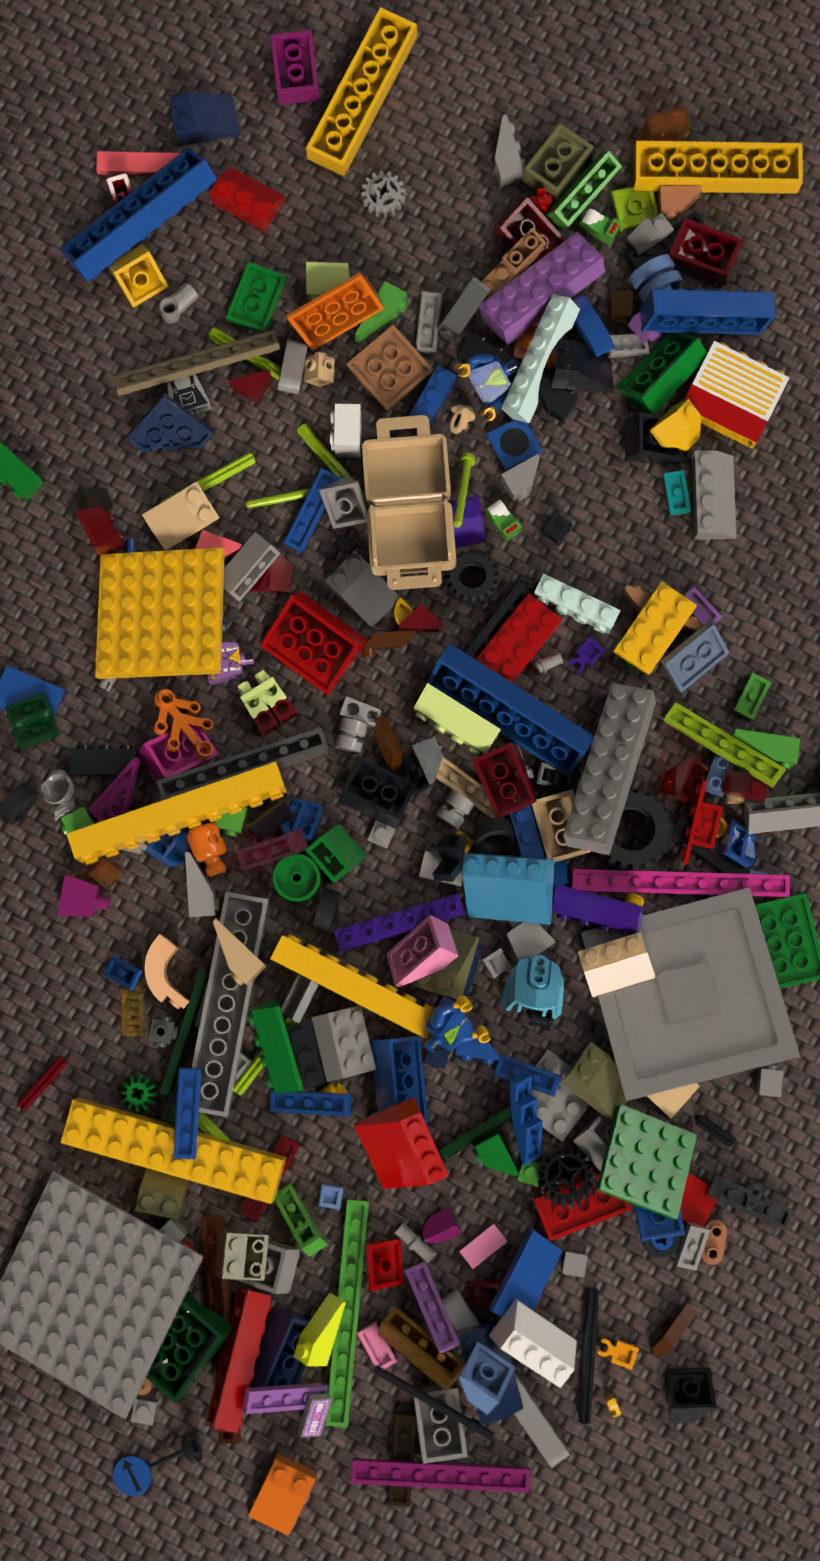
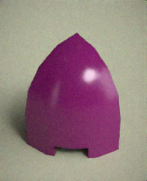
M449 1207L435 1213L427 1220L423 1229V1239L425 1242L432 1244L441 1243L462 1234L458 1223L455 1224L452 1216L453 1213Z

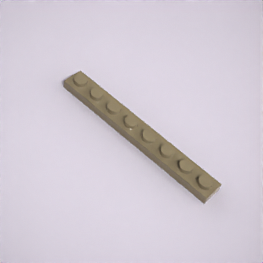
M274 330L112 377L118 396L262 354L280 350V346Z

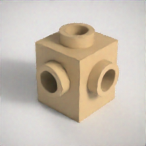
M315 352L314 355L305 357L304 382L318 387L333 383L335 359L326 356L324 352Z

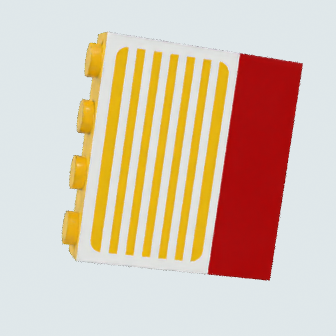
M714 341L684 401L689 399L701 415V424L753 449L790 377H787L781 370H773L767 367L760 360L755 361L749 358L744 352H736L730 349L723 342L718 343Z

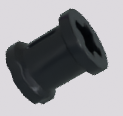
M532 1010L529 1026L534 1024L550 1031L554 1020L552 1012L542 1016L543 1011Z

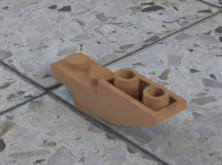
M533 227L502 257L503 260L482 281L483 284L490 288L483 301L527 270L546 246V241Z
M631 584V586L626 585L623 594L640 614L654 592L649 594L642 591L643 589L640 586ZM690 616L681 630L694 634L703 624L698 622L699 619Z

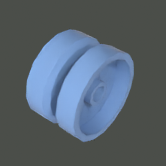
M668 254L649 260L630 276L629 280L634 289L640 290L638 296L642 304L652 289L664 288L665 290H675L683 285L684 280L677 270H673L675 264Z

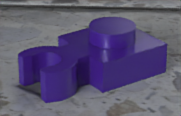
M590 636L575 652L579 657L572 659L568 667L570 668L575 663L578 664L580 669L576 674L579 675L583 672L586 663L591 667L606 650Z

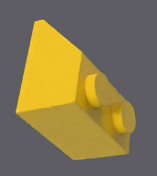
M143 244L118 258L113 265L108 267L133 308L169 287L149 250Z

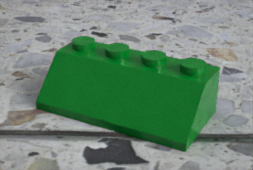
M668 333L621 382L617 390L639 410L654 415L689 376L701 366L707 356V352L697 337L685 333Z
M274 999L250 1006L251 1013L247 1014L250 1026H255L257 1034H254L253 1037L256 1047H261L262 1055H259L262 1068L266 1067L268 1075L265 1076L268 1088H273L275 1094L302 1091L303 1086L280 1006Z

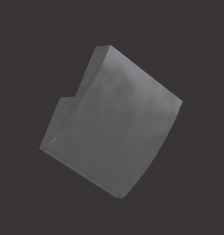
M293 971L278 1001L281 1013L291 1020L300 1023L319 984Z

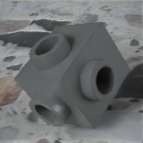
M163 1015L152 1019V1023H148L146 1035H149L148 1041H154V1046L166 1048L167 1044H173L174 1040H177L179 1033L177 1022L171 1021L172 1017ZM160 1027L164 1028L165 1030L163 1036H160L158 1034V1029Z

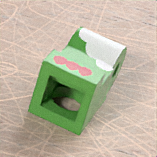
M587 209L579 222V227L583 231L610 246L621 225V221L615 218L612 220L593 209Z
M500 499L485 508L487 516L505 542L521 532L522 525L507 510Z

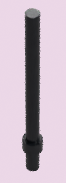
M378 1365L375 1366L372 1372L375 1375L466 1426V1430L473 1434L476 1432L490 1441L493 1439L495 1432L481 1425L479 1420L474 1417H467Z

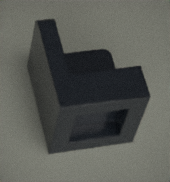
M556 510L544 528L542 535L560 546L572 529L573 524L560 516L561 512Z

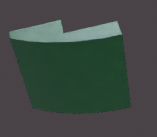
M45 692L5 707L10 726L13 728L20 750L61 735Z

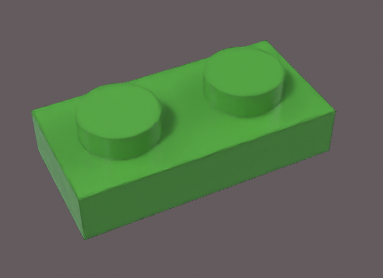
M752 673L733 712L753 721L772 682Z

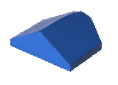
M296 798L288 806L295 816L280 826L285 835L311 842L317 833L324 806Z
M732 819L719 842L723 854L746 868L754 864L756 833L748 834L745 826Z
M182 828L179 834L168 836V834L162 835L160 840L150 843L145 851L169 867L184 864L186 862L185 852H191L187 841L188 831Z

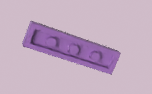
M424 1261L405 1270L439 1353L442 1354L461 1345L426 1262Z
M324 1382L246 1388L242 1410L246 1414L302 1410L306 1407L309 1395L328 1394L329 1386Z

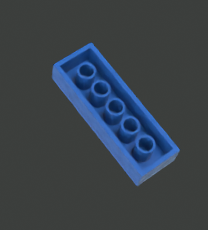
M664 288L652 289L639 308V311H641V332L760 335L776 317L774 294L765 293V291L745 292L744 290H737L735 292H728L723 289L705 291V289L685 290L678 288L675 290H665Z

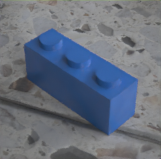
M438 365L409 416H427L431 428L456 384V374Z

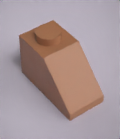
M702 185L660 186L658 192V213H662L667 221L680 218L699 198Z

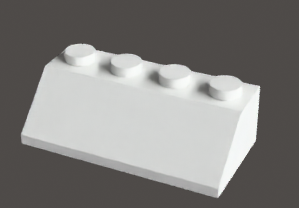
M515 1299L490 1333V1338L500 1349L561 1388L574 1371L577 1341Z

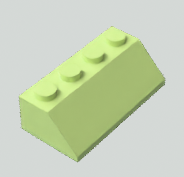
M428 683L414 706L415 716L423 722L430 721L434 724V729L443 734L446 731L452 735L451 739L460 745L465 743L470 747L469 751L479 757L481 754L488 753L501 730Z

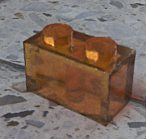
M687 107L646 115L643 128L647 141H674L687 138L692 125Z

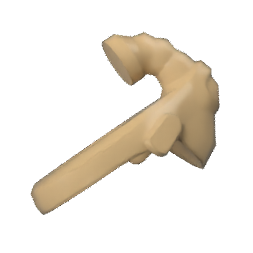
M457 405L451 408L454 413L450 422L451 432L459 434L463 429H467L468 422L475 419L476 414L470 405ZM458 414H461L460 421L454 428L456 417Z

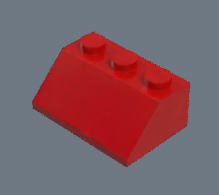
M230 168L221 174L209 192L212 204L266 232L286 198L284 195L234 168Z

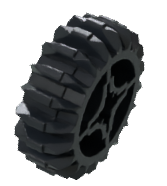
M562 1149L561 1155L554 1151L553 1159L549 1156L546 1157L548 1164L541 1163L543 1170L538 1171L540 1179L537 1182L541 1186V1194H545V1199L547 1201L551 1200L552 1205L555 1206L559 1202L560 1208L563 1209L565 1204H568L569 1208L572 1209L573 1203L576 1202L578 1206H581V1199L588 1202L589 1197L587 1194H594L592 1187L597 1186V1182L594 1180L597 1178V1173L594 1172V1164H589L590 1159L588 1157L583 1158V1153L579 1152L575 1156L573 1149L570 1150L569 1154H566L565 1149ZM566 1165H574V1166H577V1167H575V1168H568V1167H566ZM559 1168L558 1175L553 1177L554 1180L550 1181L553 1172ZM563 1172H565L566 1176H568V1178L571 1179V1185L565 1179ZM585 1176L583 1184L576 1190V1183ZM566 1189L569 1191V1193H561L558 1191Z

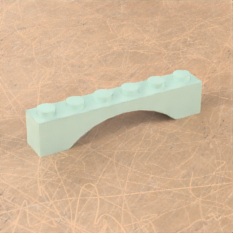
M552 294L501 408L512 419L525 423H530L538 405L539 386L547 359L559 339L572 328L580 311L578 306L569 297Z

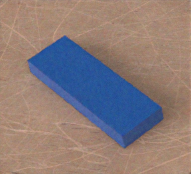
M500 1054L494 1076L510 1081L527 1072L532 1075L533 1090L552 1097L556 1096L562 1079L561 1075Z

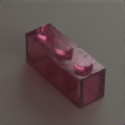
M301 828L245 846L237 850L236 854L242 870L246 871L295 855L307 849L308 846Z

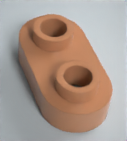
M712 1219L705 1224L710 1229L701 1258L707 1264L715 1265L723 1258L727 1228L721 1221ZM714 1228H719L720 1232L718 1235H713L712 1231ZM711 1250L716 1251V1255L714 1257H709V1252Z

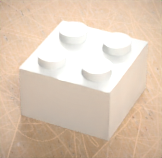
M335 404V411H331L332 430H334L330 431L331 451H335L336 457L361 458V405Z

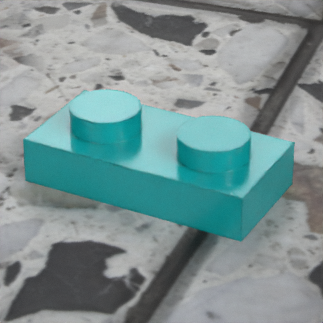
M684 470L663 473L662 477L669 516L690 513L691 506Z

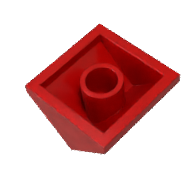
M400 1239L366 1241L369 1291L404 1284Z

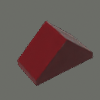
M126 172L106 177L115 205L133 191Z
M270 370L232 379L229 382L233 392L258 405L272 382Z
M421 603L400 623V631L442 632L443 624Z
M501 1278L467 1281L469 1304L490 1306L502 1283Z

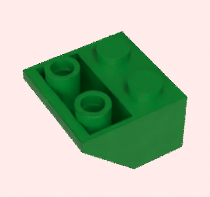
M339 824L322 835L305 850L334 884L367 857Z

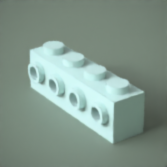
M543 574L533 595L543 605L555 608V611L560 614H568L581 624L587 623L600 633L609 634L620 613L619 609Z

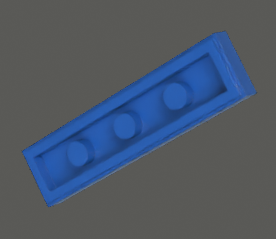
M323 468L320 469L283 544L301 553L304 552L325 510L319 490L339 481L340 477Z
M179 1068L173 1158L196 1159L202 1069Z
M270 1090V1112L351 1116V1094L310 1091L275 1094L273 1090Z

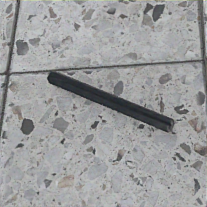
M597 1288L587 1289L578 1417L579 1423L582 1424L591 1423L599 1290Z

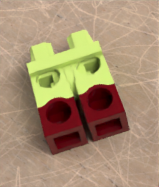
M262 670L255 675L260 685L252 689L248 681H245L238 685V689L241 694V700L264 737L280 727L268 707H271L281 725L295 718L298 714L274 678H270Z

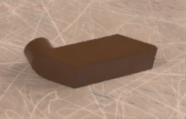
M416 630L375 633L362 648V658H374L375 650L404 648L415 636Z
M379 717L375 719L374 738L387 763L384 769L396 774L401 767L403 751L387 718Z
M687 1303L673 1316L656 1343L650 1346L652 1356L662 1357L674 1347L697 1313Z

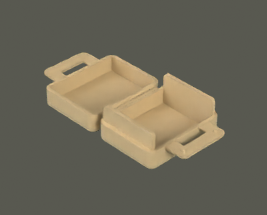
M425 415L379 419L376 423L377 439L366 440L362 444L365 498L367 505L370 507L367 511V529L371 572L376 576L387 575L388 587L391 590L437 587L442 582L441 571L452 570L456 566L452 506L448 502L451 497L446 437L442 434L430 435L429 418ZM417 428V436L390 438L389 430ZM428 572V575L400 577V574Z

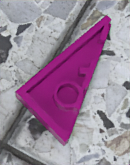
M137 757L126 766L89 807L88 811L99 822L128 812L140 765V760Z

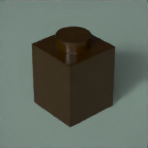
M617 288L611 291L609 298L610 322L631 321L633 315L632 290Z

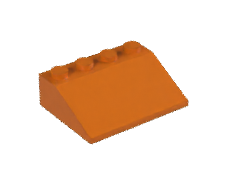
M359 272L286 315V317L313 351L382 311L384 307L370 281Z

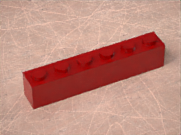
M241 1288L238 1289L230 1325L234 1328L225 1341L204 1424L208 1427L238 1433L239 1427L242 1425L245 1389L249 1388L250 1381L254 1377V1365L260 1352L259 1344L261 1336L265 1332L266 1316L271 1308L270 1295Z

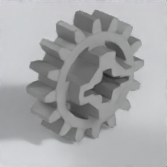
M380 171L379 176L372 173V179L366 178L367 185H362L361 199L364 200V207L369 206V213L375 210L377 217L380 213L387 217V212L395 215V208L401 210L400 203H405L406 189L403 188V181L398 182V175L391 177L390 171L387 175Z

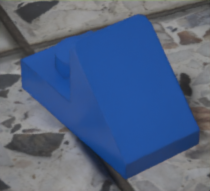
M112 956L103 975L133 991L143 969L133 966L116 956Z

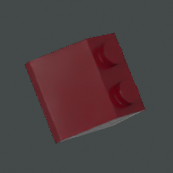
M102 506L76 511L94 550L100 557L103 554H113L124 548L121 543L124 541V538L119 529H114L112 523L115 520L110 510L106 512Z

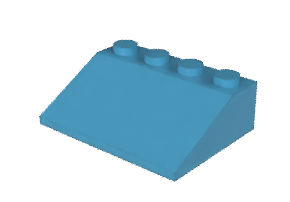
M465 853L463 882L468 917L551 925L555 859Z

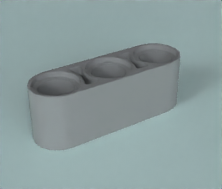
M287 339L277 390L298 395L307 343Z

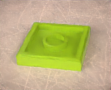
M633 187L611 191L616 219L621 221L619 232L636 229L644 219L648 218L650 221L659 215L653 191H633Z

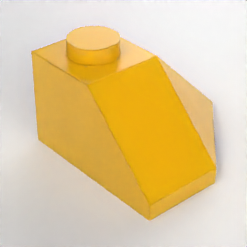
M687 399L672 406L650 429V432L662 447H674L687 451L700 438L701 415L691 401Z

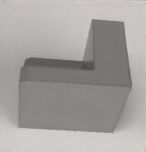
M501 948L482 959L493 978L512 967Z

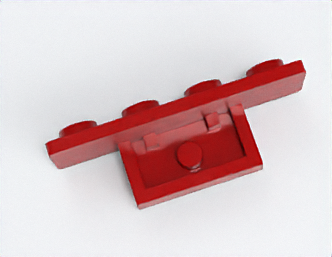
M704 779L702 784L697 783L695 796L699 798L697 805H692L690 817L694 819L692 826H687L685 838L689 839L687 847H682L680 859L684 860V865H688L692 845L714 849L723 807L702 802L707 780Z

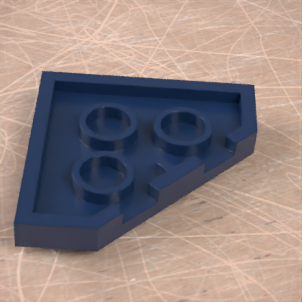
M164 393L126 435L125 440L142 452H148L151 449H163V451L180 450L181 447L198 449L202 448L210 440L215 430Z

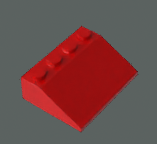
M299 591L290 596L260 647L323 693L329 695L368 640Z
M415 1097L353 1123L383 1189L425 1186L449 1177Z

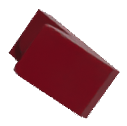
M726 771L721 792L764 803L768 785L750 776L751 773Z

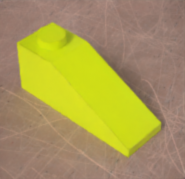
M333 1293L328 1294L299 1337L294 1354L296 1359L306 1366H327L346 1304L345 1301Z

